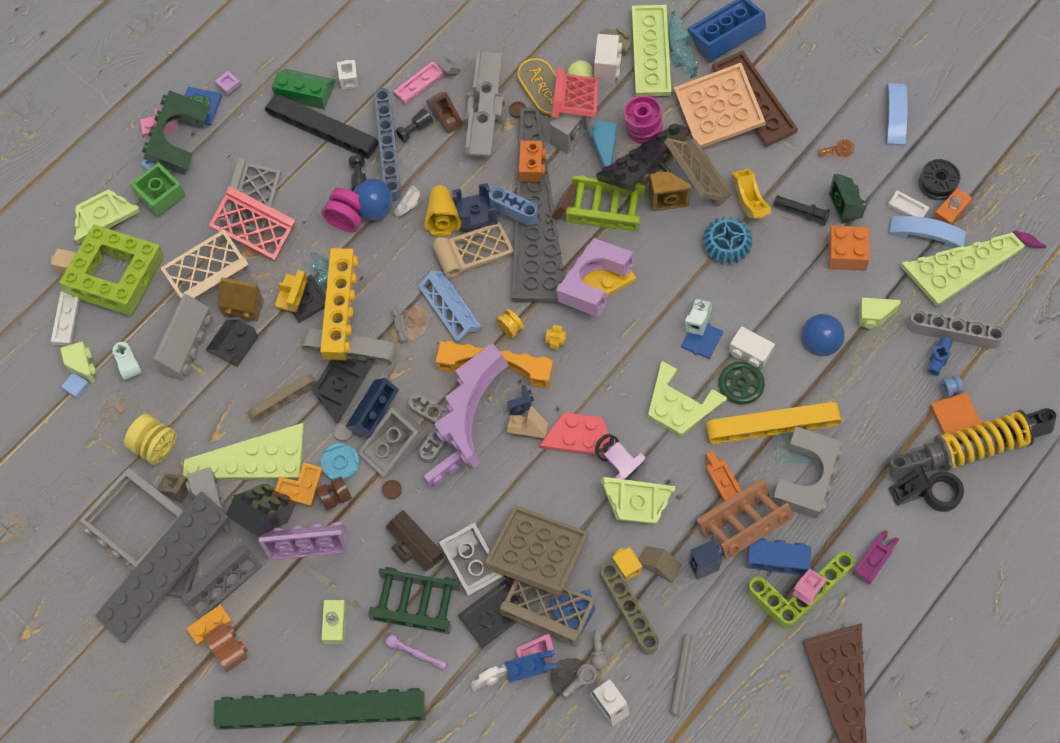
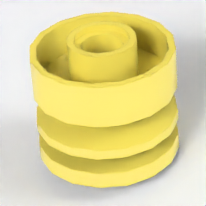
M145 413L140 415L129 427L124 438V446L134 454L140 455L142 459L147 460L151 465H157L171 452L177 438V433L166 424L160 423L152 415Z

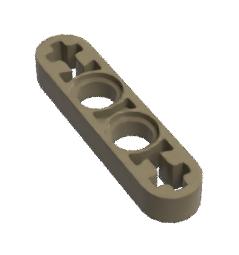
M312 374L302 376L253 406L248 411L249 417L253 422L263 420L312 390L317 381Z

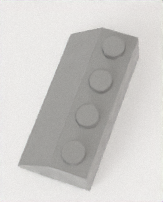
M185 293L154 356V361L162 375L181 381L189 374L191 363L198 355V347L205 339L207 327L213 321L210 309Z

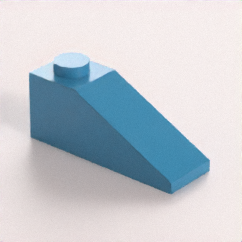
M595 121L594 128L590 130V138L593 139V147L603 169L612 164L617 123Z

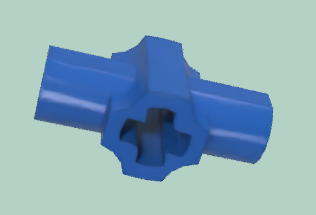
M942 337L939 345L935 346L929 359L931 361L928 368L930 374L938 376L942 366L946 365L951 355L949 351L953 343L951 339Z

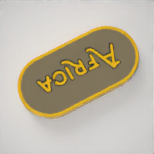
M538 58L528 59L518 69V81L535 108L539 109V113L552 117L556 73L545 60Z

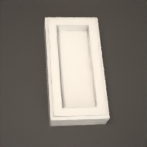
M898 190L887 205V207L904 216L924 217L930 208Z

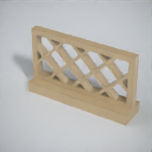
M223 229L160 269L180 299L185 293L198 300L219 287L221 277L232 279L247 270L249 264ZM224 236L227 241L226 248L215 246L216 239ZM203 247L212 248L210 258L200 256V249ZM214 249L225 251L223 260L212 258ZM227 252L235 253L239 258L233 263L225 261ZM188 256L196 258L194 267L183 265L184 259ZM198 258L209 261L207 270L196 268ZM211 261L222 263L221 270L218 272L209 271ZM172 266L180 268L178 277L170 276L166 270ZM182 268L193 270L191 280L180 278ZM195 271L206 273L205 280L202 282L193 281ZM179 281L190 283L189 290L181 293L178 289Z

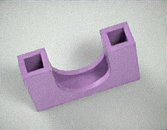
M593 238L591 243L585 247L581 257L577 258L573 268L567 272L562 283L558 284L556 289L558 302L598 317L607 304L606 293L603 290L585 284L583 282L584 277L596 270H607L626 277L634 266L633 252Z

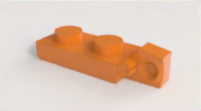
M714 451L706 453L707 472L723 502H725L742 490L726 461H723L722 458L718 460Z

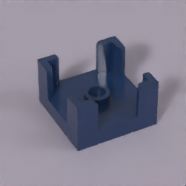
M488 183L479 185L478 195L462 198L461 189L452 190L453 202L459 213L462 232L498 224L496 205L492 204V208L490 206V188Z

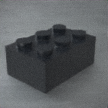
M261 484L234 495L226 515L240 526L260 536L288 523L296 502L292 501L288 495L274 490L273 486Z

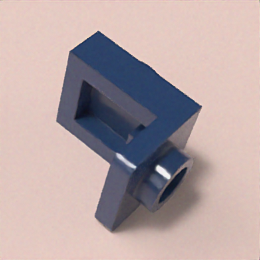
M525 385L521 386L522 397L507 401L510 415H521L532 406V401H534L531 390L527 391Z

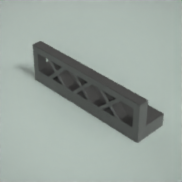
M243 544L185 594L181 600L200 619L221 604L255 574L262 565ZM248 559L255 564L250 570H242L243 563ZM238 574L237 582L227 584L228 576ZM223 588L220 597L211 598L212 590ZM200 601H207V608L199 614L194 606Z

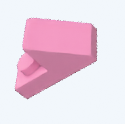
M154 108L155 116L157 111H161V109ZM155 116L140 119L144 138L149 137L148 134L151 126H156ZM177 120L167 123L163 128V133L179 130Z
M809 569L796 584L793 595L806 604L811 605L827 579Z
M546 634L516 648L518 658L553 650L550 634ZM554 655L544 658L545 662H552Z

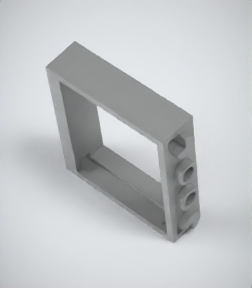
M128 468L79 521L84 526L82 530L89 536L94 534L97 537L96 541L102 547L108 546L111 548L110 553L118 560L122 557L126 561L124 564L133 571L183 513V510ZM131 484H134L176 518L137 561L93 526Z

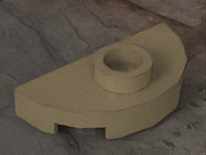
M607 28L600 32V34L619 35V43H622L621 52L627 55L631 43L630 37L625 31L619 28L617 30H609Z

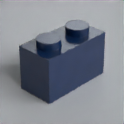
M713 540L691 549L688 563L697 580L719 571L723 552L719 545H715Z

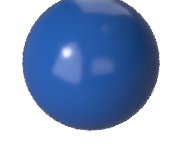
M376 179L364 180L353 191L359 195L361 208L357 213L360 217L366 220H378L389 213L393 204V196L389 187L382 181Z
M817 314L806 321L802 328L801 338L805 348L812 354L829 356L841 348L845 332L841 322L834 316Z

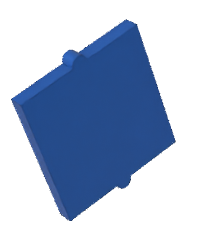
M708 323L703 336L688 332L681 348L693 352L694 355L698 354L710 359L723 334V330L715 328ZM692 325L693 328L699 329V326Z

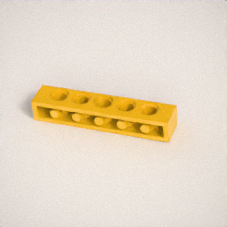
M331 248L320 350L324 360H346L347 353H350L348 336L352 334V325L349 323L354 313L353 307H351V302L355 301L353 284H356L357 274L354 273L355 267H358V256H355L353 249ZM340 285H346L344 288H338ZM344 302L343 305L337 306V303ZM342 319L340 323H335L336 320ZM337 336H340V337H341V338H340L339 340H337V341H334V340H333V339H334L335 337H337Z

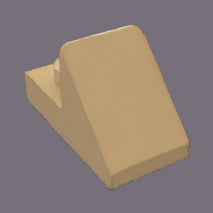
M530 406L528 417L510 415L507 433L546 438L549 423Z

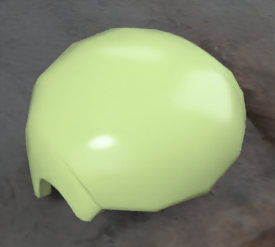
M578 60L571 64L567 74L594 77V69L590 63Z

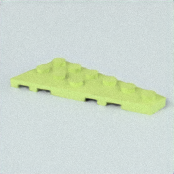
M1013 233L991 238L989 241L981 243L979 241L967 247L961 246L936 253L930 257H920L915 261L902 262L901 267L938 307L1022 251L1025 245Z
M297 424L184 459L183 475L188 479L187 474L211 467L218 480H278L279 476L298 480L302 468L304 424Z

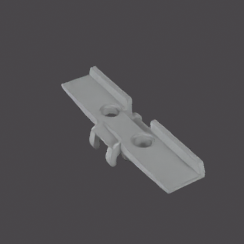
M477 49L473 92L466 94L467 108L466 116L463 118V123L468 125L465 145L466 155L491 156L495 119H498L499 123H503L502 107L505 106V98L499 93L503 53L482 52ZM484 87H489L491 89V91L488 93H484L481 90ZM474 101L479 102L478 113L474 112Z

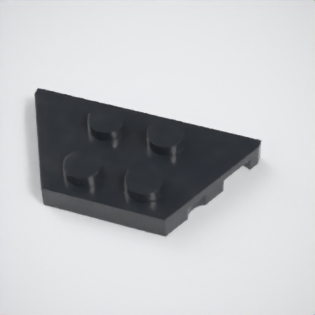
M356 359L330 360L313 388L314 395L336 423H339L374 364L373 359H367V361H356Z

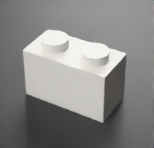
M741 326L730 343L729 352L733 357L743 359L762 370L772 355L775 344Z

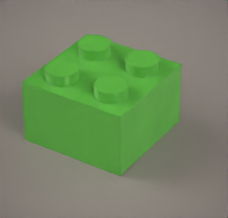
M159 162L130 183L134 194L156 217L160 216L185 196L181 184Z

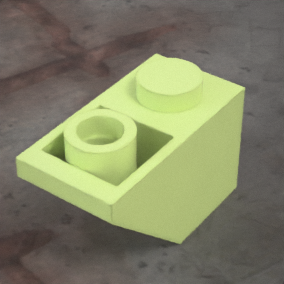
M82 341L60 348L64 365L70 373L74 372L91 383L95 382L94 375L97 373L94 364H91L90 358H93L90 347H86Z

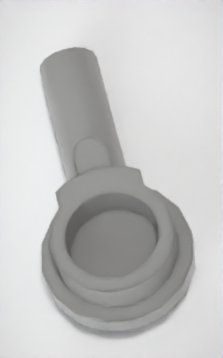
M587 663L582 664L577 669V678L561 693L568 698L582 684L588 685L593 683L597 677V670L594 666Z

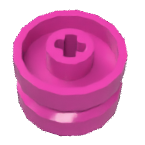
M335 188L329 197V201L326 202L321 211L322 216L331 225L340 230L351 233L356 232L362 222L361 219H363L357 213L361 208L359 195L345 188Z

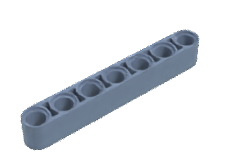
M378 88L374 93L383 183L390 190L395 189L391 193L393 201H397L402 193L392 101L388 89Z

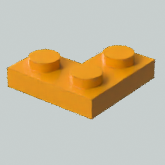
M303 462L298 481L279 476L275 490L288 495L292 501L313 506L317 493L316 488L319 486L324 468Z

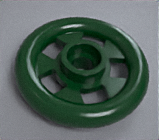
M748 362L731 363L723 369L719 376L720 391L732 403L740 405L750 404L756 401L764 391L765 381L763 374L758 368ZM741 369L742 373L734 375V370ZM749 373H752L755 376L754 380L750 379V377L748 376ZM727 379H732V386L726 385ZM744 380L745 384H740L738 381ZM751 386L756 388L752 394L748 392ZM734 390L743 392L742 396L734 395Z

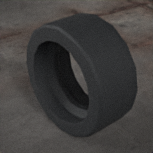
M949 472L933 474L929 478L932 487L936 482L943 481L949 483L954 488L956 494L952 501L943 502L933 495L931 487L923 492L925 501L937 511L946 512L955 509L964 495V486L961 480Z

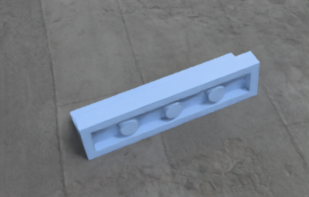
M430 271L418 287L455 340L461 342L469 332H478L482 326L448 278H446L443 271ZM430 281L433 284L432 292H429L426 288ZM437 295L442 297V306H439L437 303ZM447 309L452 311V320L447 318ZM457 323H460L464 328L460 334L457 332Z

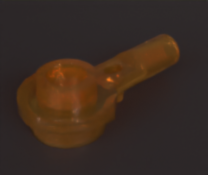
M842 139L837 142L836 146L818 149V155L837 154L838 156L847 157L853 153L854 144L850 140Z

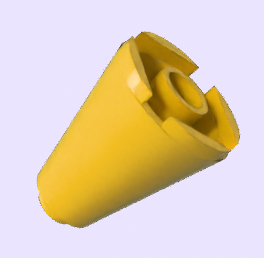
M441 185L435 186L430 192L424 220L425 229H428L434 236H449L452 231L456 230L457 232L461 227L459 213L447 187Z

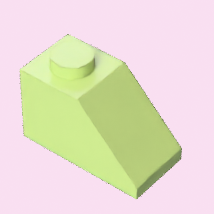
M862 298L859 305V326L868 329L878 328L898 311L900 300Z

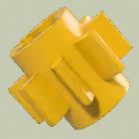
M553 325L552 329H547L545 343H549V348L559 349L560 345H565L567 332L562 331V326Z

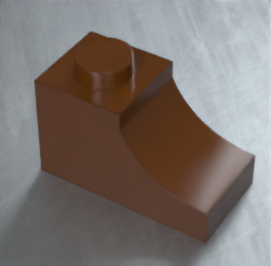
M439 92L426 100L433 116L440 121L446 132H450L463 124L447 92Z

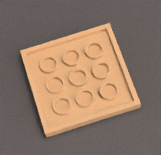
M742 63L674 87L693 139L697 140L701 148L766 125Z

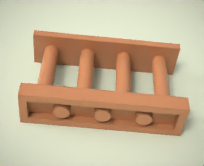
M760 479L697 518L696 521L700 533L704 537L713 533L722 542L720 545L724 558L727 560L787 523L793 516L788 503L778 507L769 498L770 494L767 483ZM760 502H763L772 511L763 518L752 508ZM744 512L755 521L754 524L747 528L736 519L737 516ZM728 522L739 532L730 539L720 530V527Z

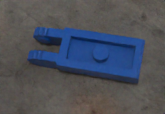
M554 650L538 652L506 661L509 682L537 676L558 668L557 663L545 664L544 658L555 655Z

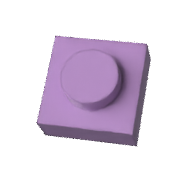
M229 71L215 81L216 86L227 95L241 85L240 81Z

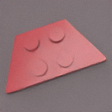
M564 412L546 438L541 442V449L596 456V443L603 435L608 434L602 417ZM610 437L604 439L599 448H603V445L609 442ZM599 452V455L601 457H604L605 453Z

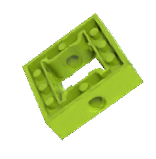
M93 224L59 284L63 293L72 295L73 298L78 297L79 300L132 316L160 266L164 255L158 244ZM102 253L110 255L114 259L119 258L129 261L130 264L118 284L94 276L98 266L102 265L104 261Z

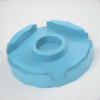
M344 443L333 444L328 447L320 460L325 476L331 480L341 476L344 481H347L354 477L360 466L359 455L356 450Z

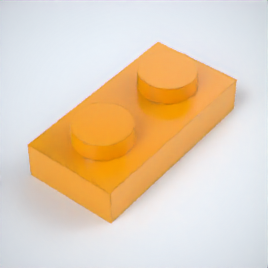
M220 604L186 629L197 645L200 646L205 642L203 639L204 635L221 623H224L227 627L233 621Z

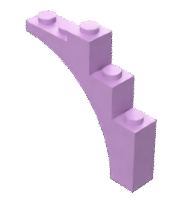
M493 343L455 370L459 375L457 380L461 386L445 397L449 402L447 407L450 413L435 423L439 430L436 434L442 442L446 440L450 445H454L457 450L460 449L462 451L460 454L461 458L466 464L470 462L474 468L481 464L475 452L472 439V425L476 408L488 385L509 365Z

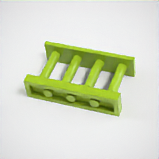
M582 175L573 176L572 184L577 187L574 207H568L566 210L567 223L639 232L640 217L635 216L638 197L644 198L645 185L637 183L636 190L631 192L598 181L595 178H588ZM584 190L595 191L591 210L581 209ZM602 192L613 193L610 212L599 211ZM620 194L631 196L627 215L617 213Z

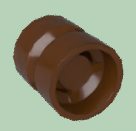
M341 476L332 480L330 485L324 484L316 488L327 511L336 507L338 502L344 503L352 499ZM334 491L336 496L330 497L329 493Z

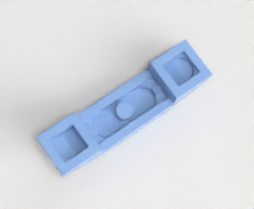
M888 83L887 145L905 146L908 114L906 84Z
M893 216L889 230L891 235L907 238L908 234L929 238L945 242L944 246L952 248L964 246L966 232L956 226L939 220L917 216Z

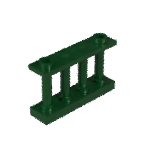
M392 567L379 568V575L385 580L379 605L376 608L370 607L368 615L370 620L450 634L452 626L446 616L452 591L459 592L460 590L459 582L450 577L439 579L399 572ZM393 580L404 582L399 608L396 611H391L387 608ZM412 584L424 585L419 611L416 615L408 614L406 611ZM432 587L444 589L439 614L436 618H430L426 614Z

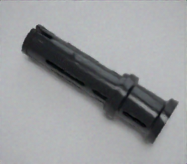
M779 195L776 196L773 204L774 207L776 206L806 216L807 220L812 219L822 222V225H826L831 211L830 209L818 208L814 204L810 206Z

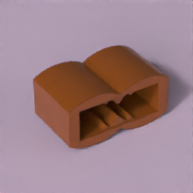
M221 623L204 635L203 639L226 672H229L248 658L245 654L248 650L242 641L237 643L234 639V636L237 634L230 625L226 627L224 623Z

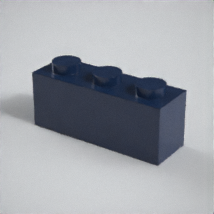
M386 378L375 379L345 427L360 438L371 437L399 389Z

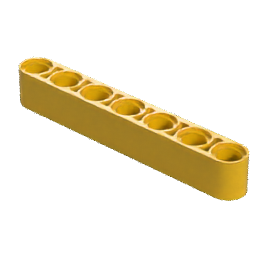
M828 402L713 419L706 422L709 442L711 444L793 433L795 427L806 430L833 427L841 424L842 419L838 403Z

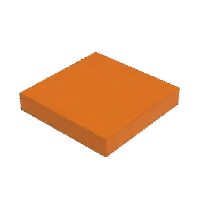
M967 392L931 403L930 405L943 434H952L955 430L961 431L965 427L971 428L975 424L981 425L982 423Z

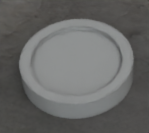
M346 422L337 424L333 430L334 436L338 441H348L353 435V432L345 427L347 425Z

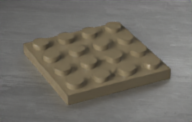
M515 505L485 561L484 568L561 596L588 539L589 532Z

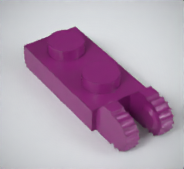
M886 530L873 542L853 571L854 575L869 585L883 567L899 540L895 537L891 540L888 547L883 545L882 541L885 540L888 534Z

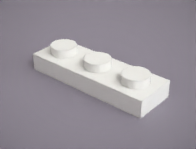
M60 292L51 337L52 345L68 346L72 344L80 303L78 297L73 298L72 295Z

